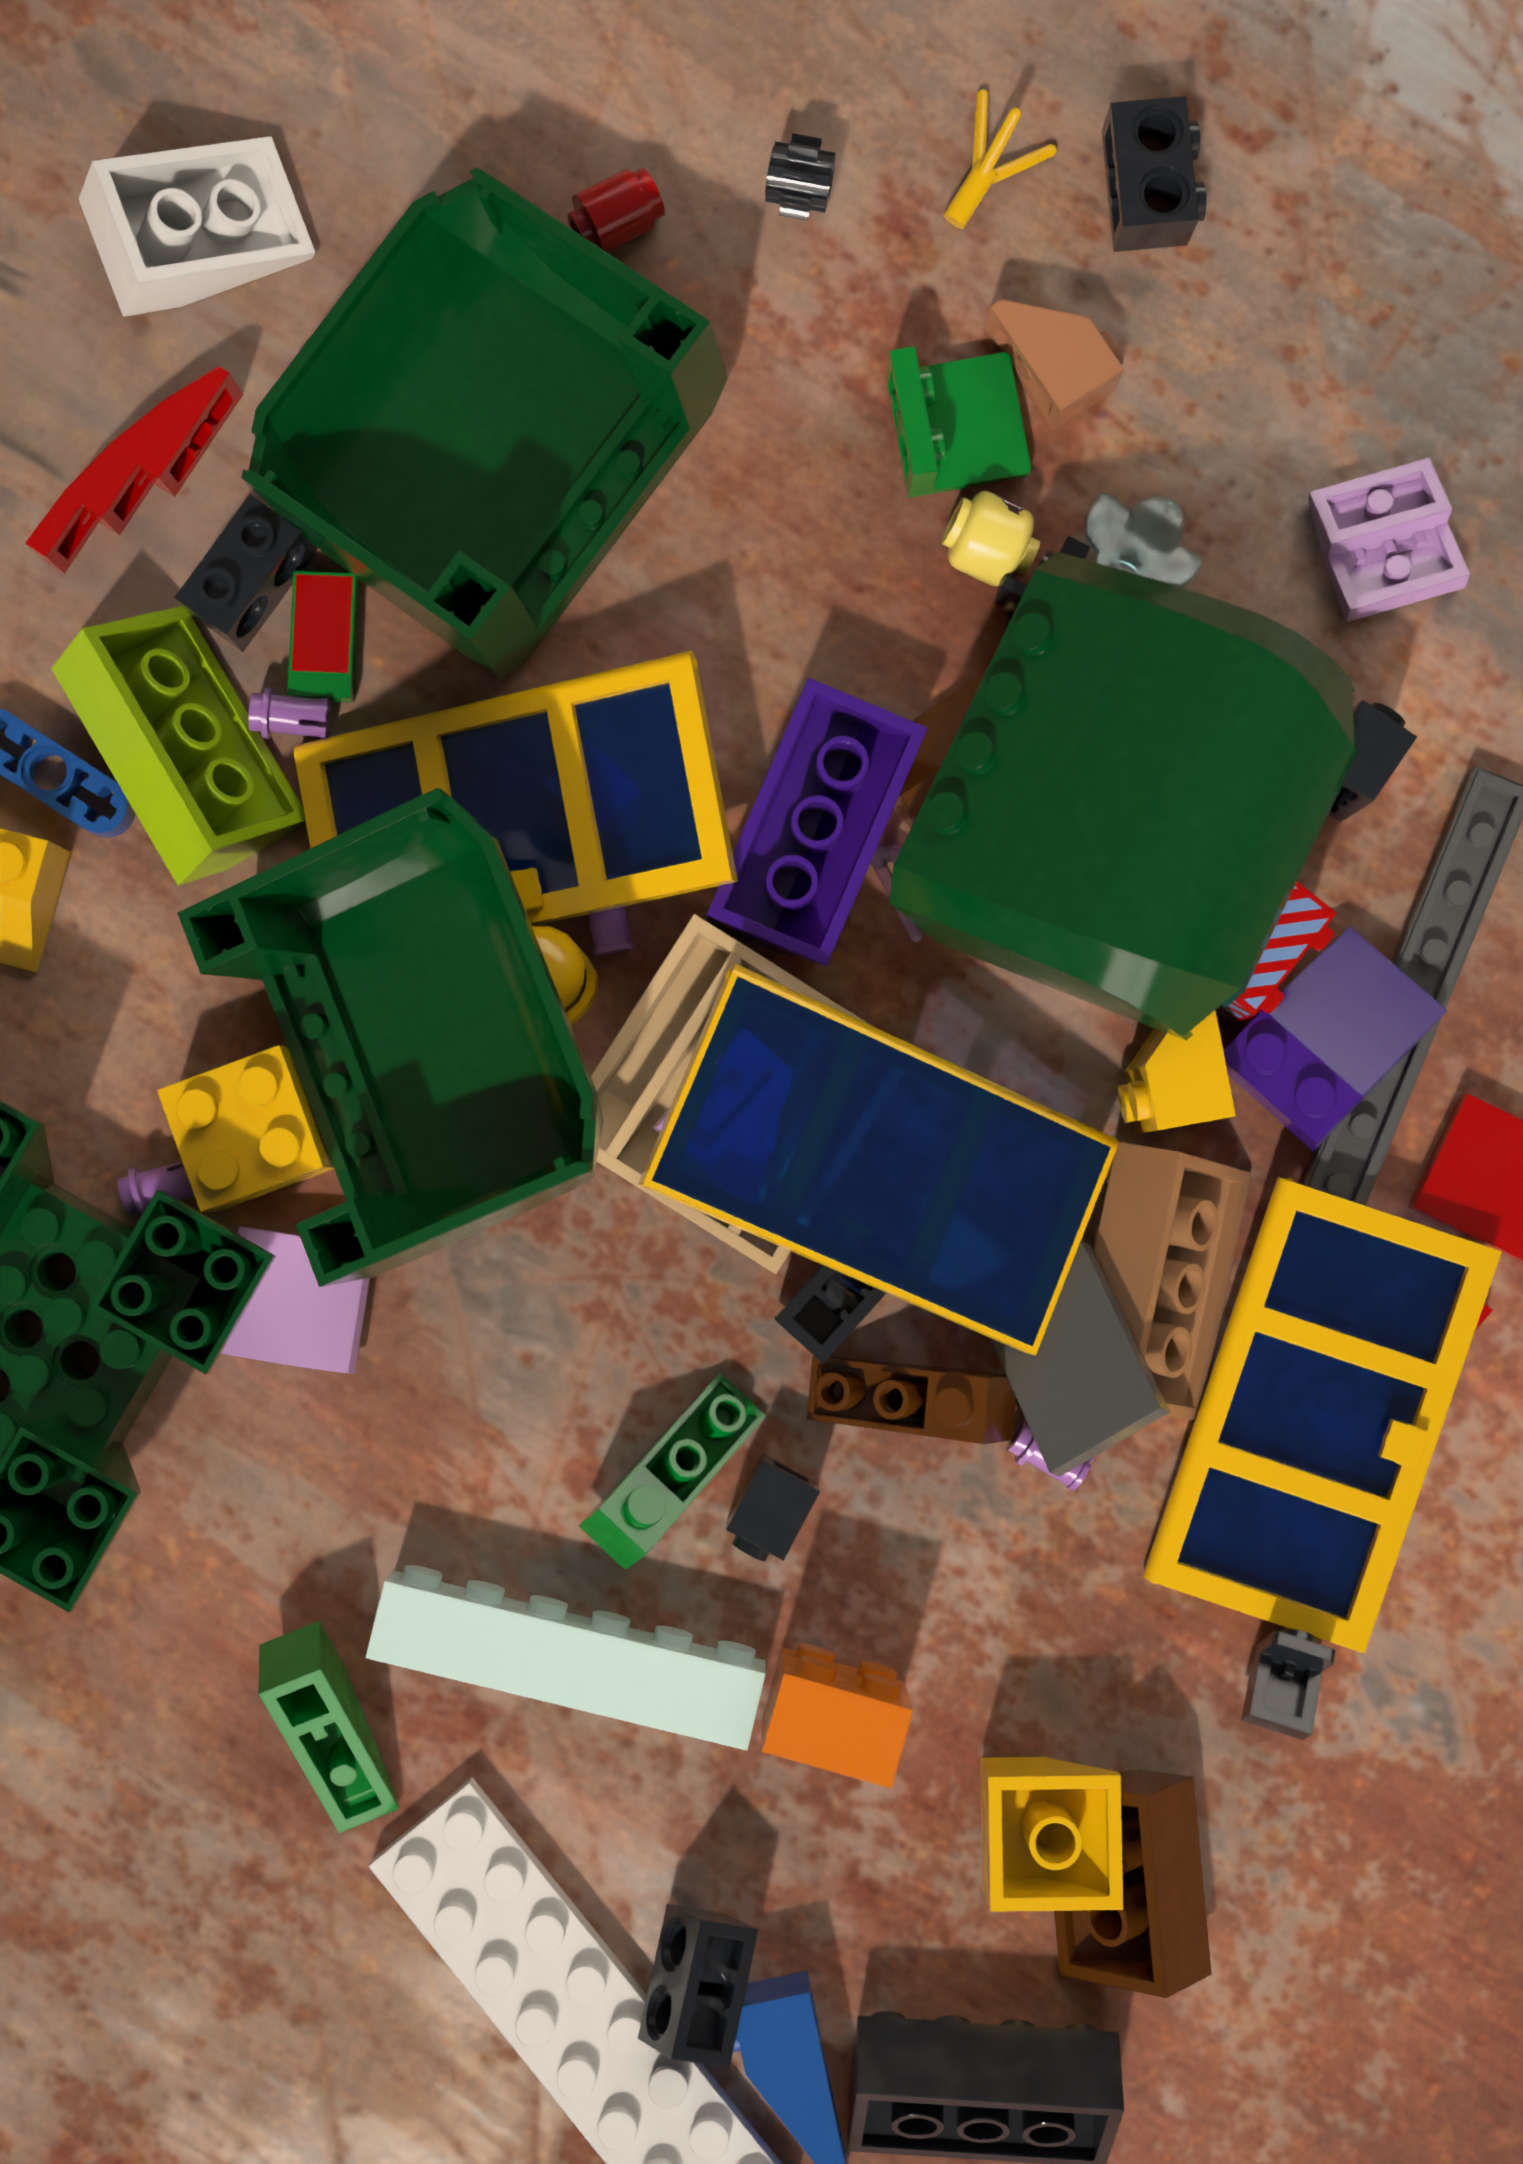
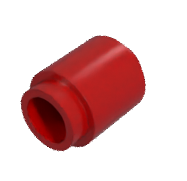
M640 168L634 172L624 169L573 195L572 203L574 210L567 213V218L572 230L605 252H609L654 229V221L665 215V207L654 180L645 168Z

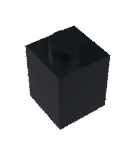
M762 1454L727 1519L726 1530L736 1535L732 1544L742 1552L763 1562H766L769 1554L784 1561L820 1493L819 1483Z

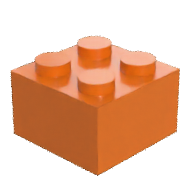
M799 1643L797 1651L782 1647L762 1718V1752L892 1789L913 1714V1707L906 1684L903 1681L896 1680L898 1672L888 1666L870 1661H861L859 1669L834 1662L835 1653L811 1644Z

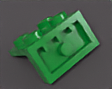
M915 346L889 351L885 378L908 498L1020 479L1029 475L1031 464L1011 358L1008 353L1002 352L919 367Z

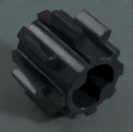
M792 133L791 143L789 142V144L775 141L767 173L765 202L779 204V216L808 221L811 210L826 213L833 182L836 153L821 150L822 138Z

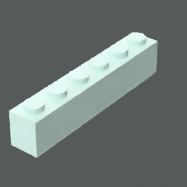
M406 1565L404 1572L394 1571L384 1581L366 1654L367 1659L748 1750L766 1675V1660L755 1658L756 1650L752 1647L731 1641H719L717 1648L692 1643L693 1634L669 1626H656L655 1632L650 1633L630 1628L631 1620L629 1618L608 1611L596 1610L593 1611L592 1618L566 1612L567 1603L546 1596L532 1595L530 1596L529 1603L504 1597L505 1589L503 1587L484 1581L469 1580L466 1588L441 1582L443 1576L441 1572L422 1566Z

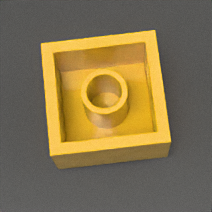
M278 1045L157 1090L200 1212H219L334 1169L287 1047Z

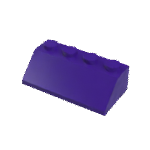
M808 677L733 852L738 882L718 887L707 913L708 923L763 948L827 967L928 728Z

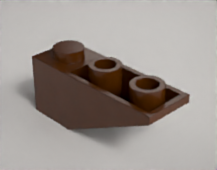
M812 1356L807 1410L808 1420L978 1444L1013 1440L1016 1395L1006 1374L829 1357L822 1364L815 1356Z

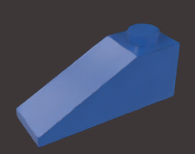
M808 1970L747 1983L733 2052L741 2051L745 2075L815 2164H848Z

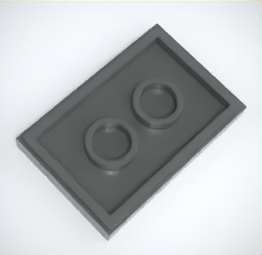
M1083 1241L1079 1244L1037 1354H1026L990 1338L1051 1474L1059 1477L1170 1413L1091 1246ZM1069 1248L1066 1249V1252H1065V1255H1064V1257H1063V1260H1062L1060 1269H1061V1267H1062V1264H1063V1262H1064V1259H1065V1257H1066V1255H1067V1252H1068ZM1033 1270L980 1304L1015 1318Z

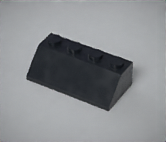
M881 2011L871 2016L857 2017L852 2053L847 2151L1039 2164L1107 2163L1124 2113L1119 2032L1100 2031L1093 2025L1082 2023L1072 2024L1064 2029L1035 2027L1033 2023L1019 2019L1007 2020L999 2025L971 2023L968 2019L956 2015L942 2016L935 2020L906 2019L904 2015L892 2011Z

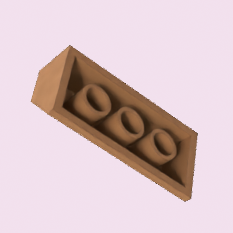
M1118 1142L1113 1162L1107 1174L1108 1187L1100 1224L1094 1235V1254L1168 1406L1170 1413L1165 1416L1195 1421L1209 1379L1251 1173L1182 1152Z

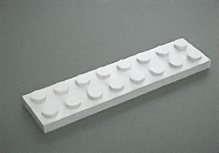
M473 1777L372 1859L368 1867L606 2164H782L702 2063L672 2060L637 2039L647 1994Z

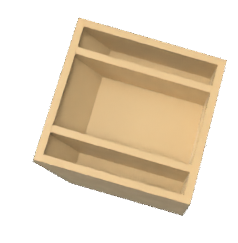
M694 914L591 1076L598 1093L604 1119L597 1162L774 1274H777L789 1255L790 1250L638 1185L659 1135L653 1126L672 1105L724 982L725 974L733 963L864 1023L867 1022ZM746 1000L732 1036L739 1028H745L793 1072L785 1103L779 1109L776 1121L778 1130L772 1153L767 1155L758 1192H761L757 1206L769 1211L838 1042ZM864 1054L795 1223L804 1227L807 1226L903 1071ZM683 1154L681 1155L675 1170L722 1190Z

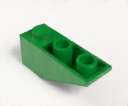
M719 1373L616 1483L579 1527L625 1570L628 1569L654 1547L764 1420L766 1415L727 1378Z

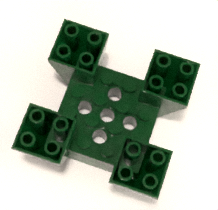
M1 1099L0 1369L7 1374L10 1380V1391L5 1399L0 1396V1574L70 1613L76 1607L141 1493L123 1442L173 1356L204 1374L210 1373L276 1256L161 1190H156L135 1228L54 1183L44 1124ZM64 1254L73 1260L76 1267L75 1279L69 1287L60 1282L56 1271L58 1261ZM30 1311L35 1312L43 1323V1333L37 1343L33 1342L25 1332V1319ZM85 1342L94 1346L99 1354V1367L94 1375L86 1372L80 1363L79 1354Z

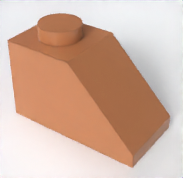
M1002 299L990 306L984 330L999 353L1006 352L1010 355L1014 375L1052 431L1115 392L1124 372L1122 353L1113 337L1106 331L1099 333L1089 317Z

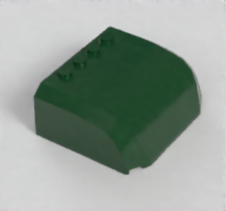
M476 167L470 171L473 177L470 180L440 196H437L434 190L412 202L255 410L251 432L255 435L249 469L243 470L241 478L276 513L302 530L306 538L328 557L496 678L503 680L527 662L713 414L728 378L710 320L485 171Z
M1057 552L1034 570L894 862L889 903L941 945L1187 1041L1193 1036L1191 1030L1220 1005L1226 1008L1245 992L1357 754V729L1354 725L1353 715L1355 682L1348 673L1320 648L1297 632L1261 614L1170 583Z
M435 788L177 912L200 974L263 981L347 1202L295 1224L319 1287L376 1277L556 1199L580 1187L594 1177L604 1119L593 1080L497 838L442 789Z

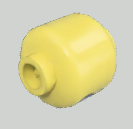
M989 491L978 493L972 500L965 497L960 500L946 527L941 542L942 545L949 547L948 559L951 566L995 587L1000 586L1004 576L1011 577L1014 572L1025 576L1040 547V541L1031 537L1034 529L1032 514L1027 509Z

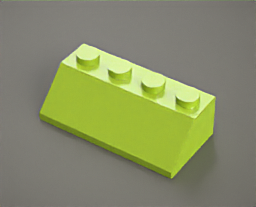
M183 606L82 628L51 668L178 886L226 871L306 824L302 804L259 731H250L248 712L191 615Z

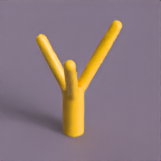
M985 89L979 90L976 96L972 170L943 214L949 223L959 229H964L991 185L1053 157L1057 152L1054 144H1048L994 168L1021 117V110L1018 107L1010 109L986 153L989 93Z

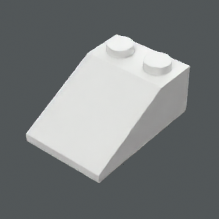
M271 136L95 160L91 163L78 199L123 317L183 307L310 260L316 253Z

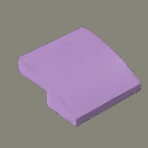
M1430 458L1309 493L1308 502L1317 540L1331 585L1346 623L1466 588L1471 574L1447 523L1452 507Z
M239 1226L238 1235L274 1254L276 1257L221 1354L332 1372L355 1373L370 1278L319 1287L299 1235Z

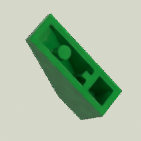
M320 1620L260 1644L258 1694L338 1832H344L398 1810L399 1800L347 1669Z

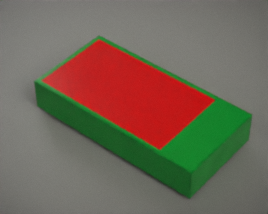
M293 571L287 696L317 699L330 698V702L354 703L360 580L353 574Z

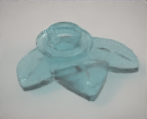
M1103 493L1094 501L1089 510L1085 523V536L1098 554L1096 563L1127 571L1119 564L1124 563L1135 570L1131 573L1184 587L1195 577L1203 561L1197 553L1185 546L1179 545L1184 531L1185 518L1180 505L1174 498L1152 496L1140 501L1130 510L1114 496Z

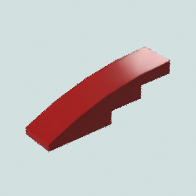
M217 366L164 399L113 440L64 490L25 544L45 562L65 574L98 523L121 535L154 484L176 497L243 396L242 391L230 372Z

